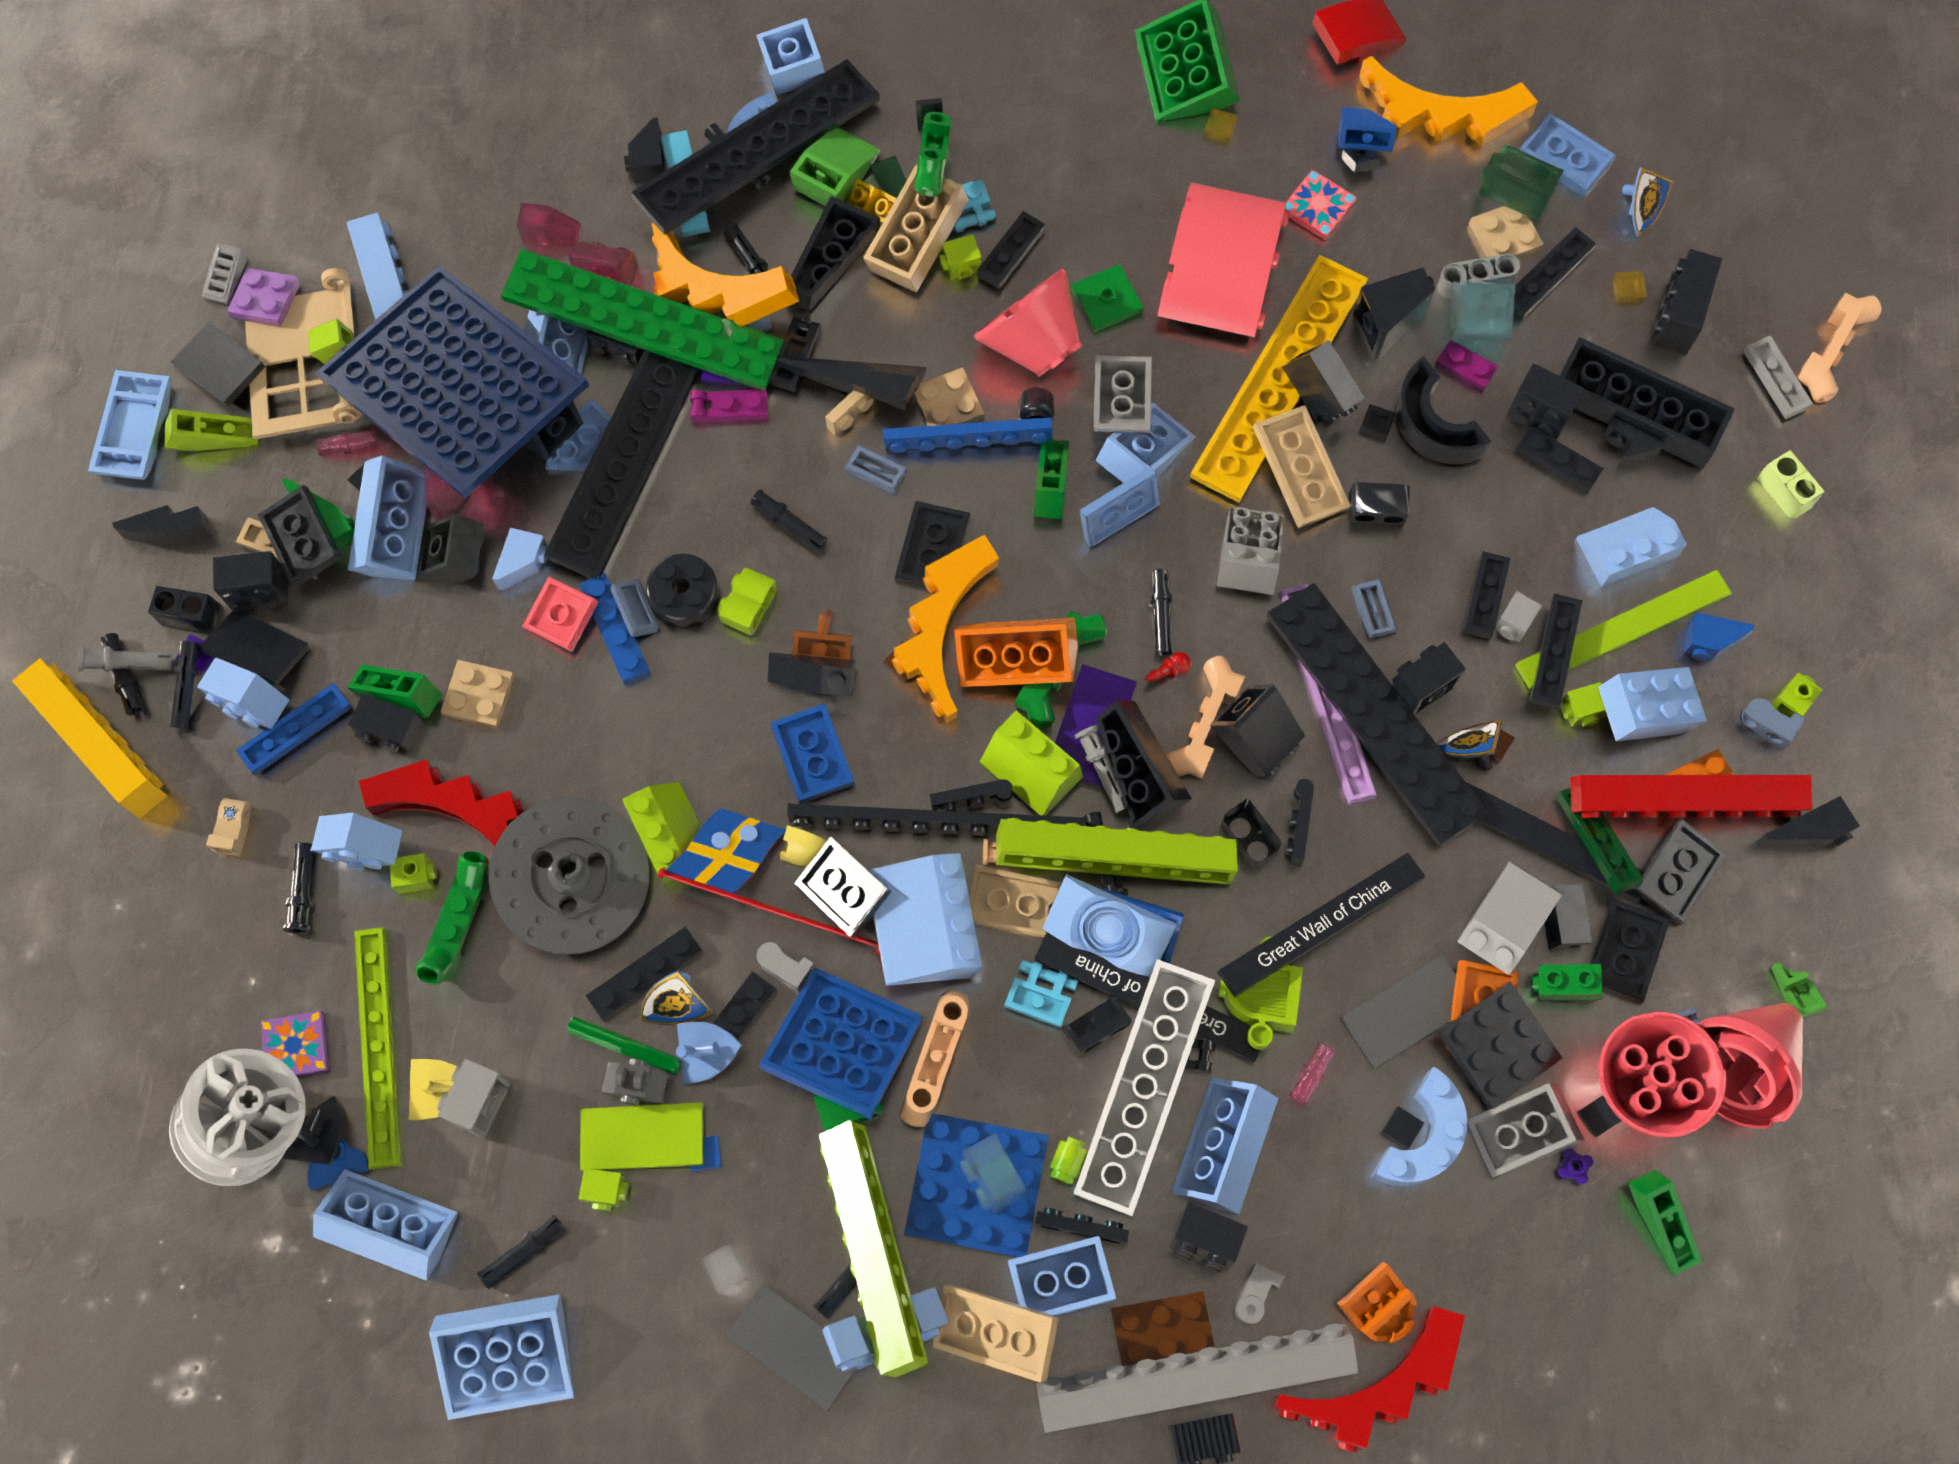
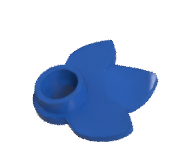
M341 1138L338 1146L340 1154L333 1159L331 1165L311 1163L309 1165L308 1185L310 1189L314 1191L326 1184H329L330 1188H332L344 1169L356 1174L367 1172L369 1170L368 1161L361 1150L350 1148L347 1141Z

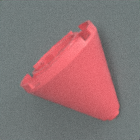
M1779 1003L1716 1016L1699 1022L1697 1025L1717 1045L1723 1070H1726L1725 1094L1716 1114L1735 1124L1756 1129L1770 1128L1774 1123L1780 1121L1784 1123L1797 1109L1802 1098L1803 1017L1800 1011L1791 1004Z

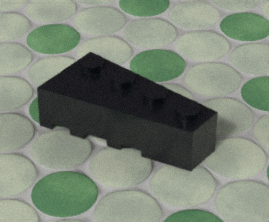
M830 197L791 274L799 302L794 303V305L810 311L875 238L879 231L880 217L837 198Z
M1115 701L1096 717L1106 752L1110 753L1112 758L1115 780L1118 779L1123 796L1120 798L1123 807L1127 808L1131 821L1128 822L1130 828H1135L1139 831H1150L1192 799L1135 701Z

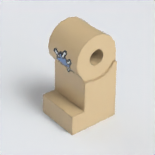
M224 798L221 801L213 834H209L206 846L215 853L241 857L251 816L250 802Z

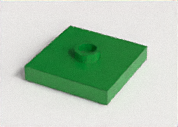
M1120 264L1071 284V291L1094 333L1139 315L1144 311L1142 303Z

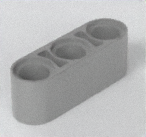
M1503 254L1450 263L1443 268L1437 284V290L1443 297L1457 298L1510 288L1519 272L1520 262L1511 254ZM1501 270H1506L1510 274L1503 273ZM1474 274H1478L1483 278H1478ZM1447 279H1453L1456 281V283H1452Z

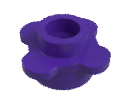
M1572 1148L1563 1152L1564 1159L1558 1168L1559 1175L1562 1178L1576 1180L1578 1184H1585L1588 1181L1587 1173L1589 1167L1593 1165L1592 1157L1590 1155L1583 1156L1577 1154ZM1573 1164H1577L1578 1169H1574Z

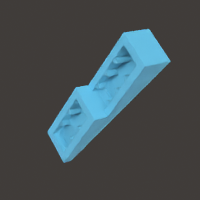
M687 130L661 135L668 169L692 155ZM705 211L681 225L683 237L710 232Z

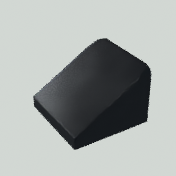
M1604 1095L1578 1111L1596 1137L1622 1121L1612 1111Z

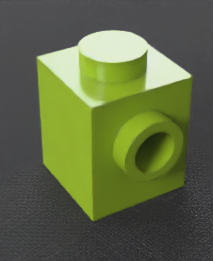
M974 234L942 243L943 254L939 255L942 270H948L950 279L967 278L972 273L977 272L982 264V257Z
M337 318L308 330L309 352L314 358H317L324 364L353 340V331Z
M1798 672L1772 703V706L1775 710L1789 718L1794 713L1803 716L1823 689L1817 686V683L1811 677Z
M1601 682L1568 691L1562 699V714L1565 719H1569L1572 727L1582 724V727L1592 726L1598 723L1600 718H1604L1607 715L1598 688L1602 685Z
M425 853L397 857L395 865H389L391 887L398 894L434 889L433 879H437V867L435 862L431 861Z
M584 1168L578 1199L584 1203L593 1204L592 1209L610 1212L611 1207L620 1208L621 1200H626L629 1183L625 1182V1176L621 1173Z

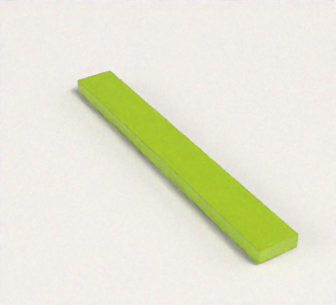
M1715 570L1575 635L1568 672L1724 600L1732 593L1719 571ZM1540 652L1517 662L1515 665L1529 690L1533 687Z
M385 927L354 931L368 1168L371 1171L402 1166L387 929Z

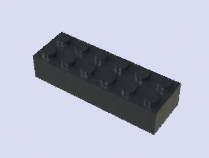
M1581 337L1578 338L1560 374L1561 377L1585 388L1574 407L1575 409L1607 424H1610L1613 417H1616L1664 442L1663 450L1701 468L1706 466L1714 454L1735 410L1731 406Z

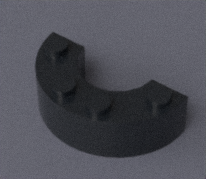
M1423 356L1408 371L1396 403L1397 423L1403 437L1418 453L1440 463L1464 464L1484 457L1492 441L1475 420L1466 424H1453L1443 420L1434 412L1430 404V396L1435 393L1441 377Z

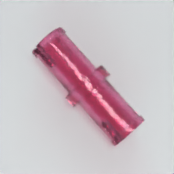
M372 429L352 434L341 432L340 436L316 439V445H320V447H317L320 456L340 452L351 454L353 450L374 448L377 442L372 440L376 439Z
M1324 1043L1317 1044V1048L1308 1064L1302 1066L1300 1070L1302 1074L1289 1094L1292 1099L1303 1105L1308 1103V1099L1317 1083L1323 1081L1325 1077L1323 1073L1336 1053L1331 1047Z

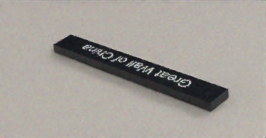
M1407 852L1224 966L1217 974L1234 998L1417 884L1425 878V874Z
M1046 932L1034 958L1038 962L1068 974V976L1113 997L1115 996L1117 999L1137 1008H1140L1150 980L1142 975L1120 969L1092 952L1071 947ZM1206 1006L1196 1036L1214 1041L1216 1045L1252 1062L1256 1061L1260 1050L1253 1048L1248 1043L1247 1035L1251 1026Z

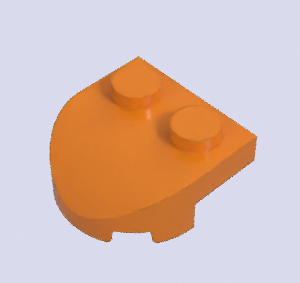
M1384 1262L1377 1266L1337 1303L1355 1328L1375 1342H1397L1410 1332L1415 1323L1413 1314L1414 1306H1417L1413 1293L1405 1288L1390 1266Z

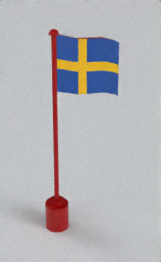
M721 808L703 824L686 851L667 869L661 868L658 871L660 879L666 877L876 947L875 954L880 955L877 941L859 935L853 938L844 930L735 894L755 874L772 846L785 835V829ZM745 825L755 827L757 830L756 839L751 842L744 841L740 837V829ZM717 832L726 833L730 839L728 846L721 849L716 848L712 844V836Z

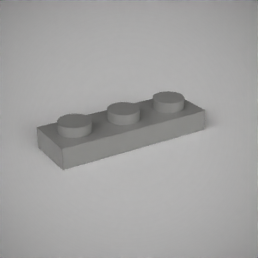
M1771 336L1751 343L1744 348V354L1785 419L1810 409L1813 405L1811 399Z

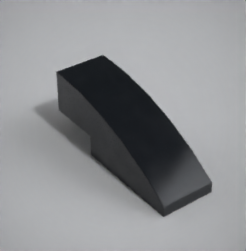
M168 505L112 523L113 528L124 539L143 543L177 544L212 537L207 516L198 506L174 513Z

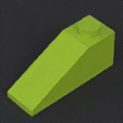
M171 409L165 422L166 449L205 451L258 445V439L253 438L252 418Z

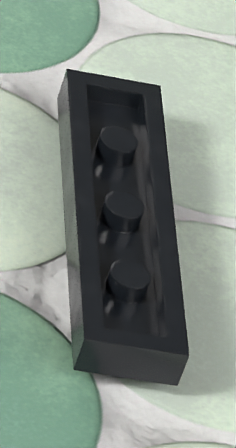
M1575 227L1504 296L1502 302L1523 319L1594 250L1596 243Z
M1553 594L1529 703L1557 710L1560 708L1583 600Z
M685 926L591 991L586 997L603 1022H605L649 991L655 983L676 972L702 954L703 951Z

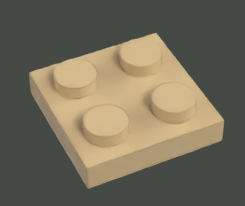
M1520 200L1475 216L1469 222L1486 257L1511 254L1518 259L1542 250L1544 245Z
M963 367L923 382L919 385L917 392H913L927 426L974 423L984 419L983 409Z
M457 660L440 713L444 717L498 729L515 675L513 672Z

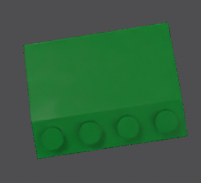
M1197 0L1135 30L1157 122L1217 112L1241 101L1219 13L1209 0Z

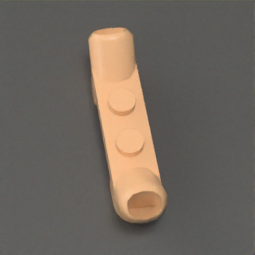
M1845 292L1828 320L1829 323L1837 326V329L1822 356L1812 352L1797 376L1799 382L1808 388L1812 401L1824 403L1836 396L1839 389L1830 367L1838 365L1844 352L1840 351L1842 345L1848 346L1856 331L1852 327L1874 322L1880 316L1882 307L1879 299L1875 296L1870 295L1856 298Z
M1216 656L1209 659L1203 667L1213 693L1211 698L1205 696L1199 710V712L1203 713L1200 723L1196 721L1193 723L1188 736L1193 739L1191 744L1166 753L1179 777L1191 774L1200 779L1203 778L1214 748L1205 745L1212 729L1210 724L1216 719L1222 703L1230 705L1238 697L1246 676L1232 671L1227 658L1224 656Z
M950 989L941 994L901 1106L900 1117L911 1126L924 1127L929 1122L938 1101L960 1033L964 1027L970 1003L966 994L958 990Z

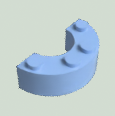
M1434 1066L1427 1072L1413 1098L1424 1108L1428 1116L1429 1133L1427 1140L1421 1147L1415 1150H1399L1390 1146L1381 1157L1371 1179L1391 1186L1406 1187L1418 1185L1431 1180L1447 1169L1460 1153L1467 1132L1465 1105L1453 1082Z
M935 1287L911 1295L923 1342L939 1336V1328L948 1324L949 1321ZM852 1316L827 1325L822 1330L836 1368H841L842 1372L854 1367L858 1370L874 1363L875 1351L872 1340L866 1332V1316L860 1318Z

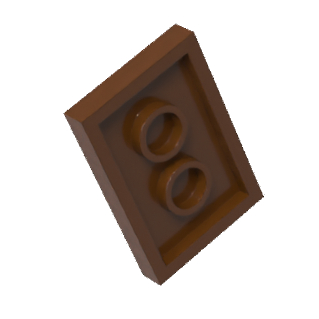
M1204 1291L1111 1308L1121 1366L1137 1364L1144 1359L1160 1360L1176 1353L1186 1355L1200 1352V1350L1208 1347L1215 1348Z

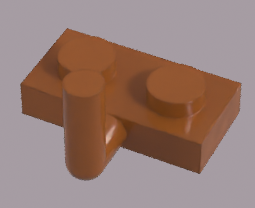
M827 609L819 616L818 632L794 630L792 654L850 660L852 635L829 633L830 621L833 619L834 613Z

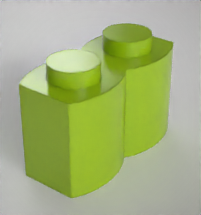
M745 567L741 573H736L731 582L732 591L728 597L721 599L717 612L719 613L721 623L752 636L776 594L777 584L776 580Z

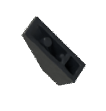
M769 653L767 682L819 694L851 695L854 688L855 660Z
M1839 796L1763 835L1756 841L1758 847H1826L1835 842L1837 846H1840L1854 838L1851 833L1859 828L1860 825L1842 797Z

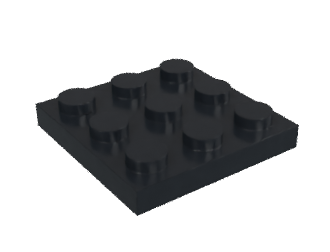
M1511 981L1503 984L1437 1031L1488 1109L1499 1105L1562 1059V1056Z

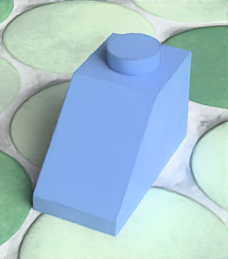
M510 528L492 578L498 589L505 590L540 571L542 563H546L548 560L544 558L548 545L542 535Z

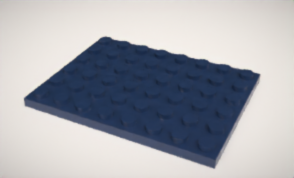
M440 265L316 371L319 379L464 499L589 387L586 378Z

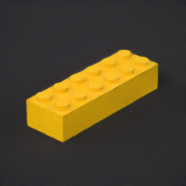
M39 658L12 680L121 806L141 819L167 797L161 789L164 783L159 777L145 766V761L127 746L129 745L128 742L117 731H114L108 719L93 707V702L76 688V683L54 662L48 665Z

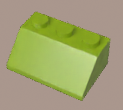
M1017 710L995 731L979 761L997 779L1008 780L1012 784V792L1037 814L1046 816L1083 778L1080 764Z
M680 782L648 786L622 799L657 874L661 868L667 869L686 851L701 829V825ZM663 877L661 881L664 885L672 881V879Z

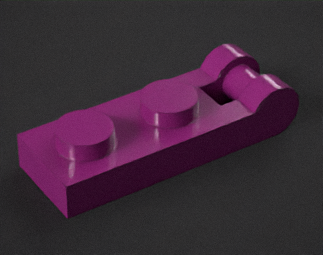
M767 389L766 391L705 392L703 390H693L690 392V402L693 404V408L690 410V420L693 422L768 419ZM704 404H712V409H704Z

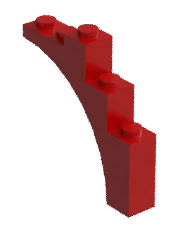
M427 759L358 781L365 808L373 816L400 810H423L441 813L474 828L491 842L494 847L507 826L525 811L521 798L516 799L511 791L484 799L479 782L474 783L469 775L442 783L438 767H433Z
M1436 1306L1429 1308L1422 1330L1408 1354L1390 1373L1367 1388L1351 1395L1333 1399H1301L1278 1394L1275 1397L1273 1408L1280 1410L1279 1416L1286 1419L1298 1421L1299 1416L1311 1419L1310 1426L1329 1431L1330 1426H1333L1334 1431L1331 1440L1338 1441V1448L1357 1453L1358 1448L1367 1449L1375 1413H1379V1420L1397 1425L1398 1419L1402 1421L1408 1420L1416 1384L1420 1385L1418 1391L1437 1396L1438 1391H1448L1465 1315Z

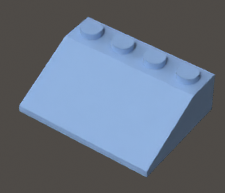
M961 854L931 855L870 870L892 891L873 915L886 986L972 978L982 967Z
M560 1294L435 1316L429 1335L448 1420L574 1398L566 1322Z

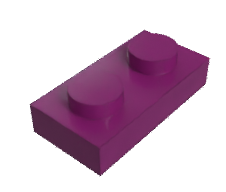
M1451 339L1435 363V366L1481 392L1485 390L1499 367Z

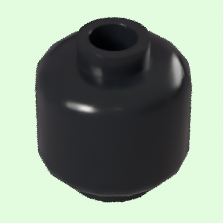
M1032 387L1023 391L1018 400L1020 420L1051 418L1053 421L1055 406L1052 393L1040 387Z

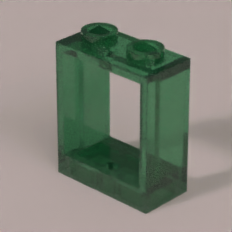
M1504 144L1499 153L1494 151L1488 165L1485 166L1479 178V182L1483 184L1478 194L1539 220L1564 170ZM1501 169L1541 187V190L1537 191L1498 173V171Z

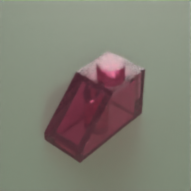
M521 203L516 227L523 243L576 248L581 224L579 221L549 205Z

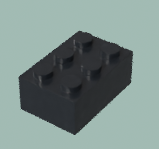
M1689 249L1685 258H1679L1675 271L1671 272L1667 283L1669 288L1668 295L1665 294L1660 306V310L1663 311L1661 318H1658L1653 330V334L1657 335L1654 346L1687 355L1703 328L1722 258Z
M1188 1202L1180 1214L1168 1247L1174 1250V1256L1186 1261L1196 1258L1204 1262L1202 1267L1220 1273L1223 1270L1227 1271L1235 1264L1248 1226Z

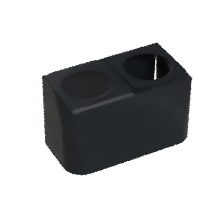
M1367 482L1352 484L1348 494L1351 505L1349 508L1350 523L1405 524L1409 516L1410 486L1405 484Z
M156 586L148 613L163 627L206 634L212 632L215 628L221 604L209 594ZM174 596L173 606L168 610H161L165 599ZM185 599L202 601V608L195 615H187L183 612L182 604Z
M1246 798L1225 813L1220 826L1230 839H1236L1237 849L1251 868L1255 870L1278 854L1281 841L1250 799L1246 805L1248 799ZM1237 818H1243L1250 824V833L1244 838H1237L1230 830L1231 822ZM1258 841L1267 846L1268 855L1264 860L1255 861L1250 857L1247 849L1251 843Z

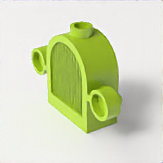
M1269 936V937L1264 938V939L1261 941V943L1265 942L1266 940H1268L1269 938H1271V937H1273V936ZM1286 965L1236 998H1234L1222 979L1220 980L1218 997L1224 998L1226 1009L1232 1018L1251 1026L1247 1040L1253 1048L1258 1050L1267 1048L1273 1039L1272 1031L1293 1033L1297 1022L1303 967Z

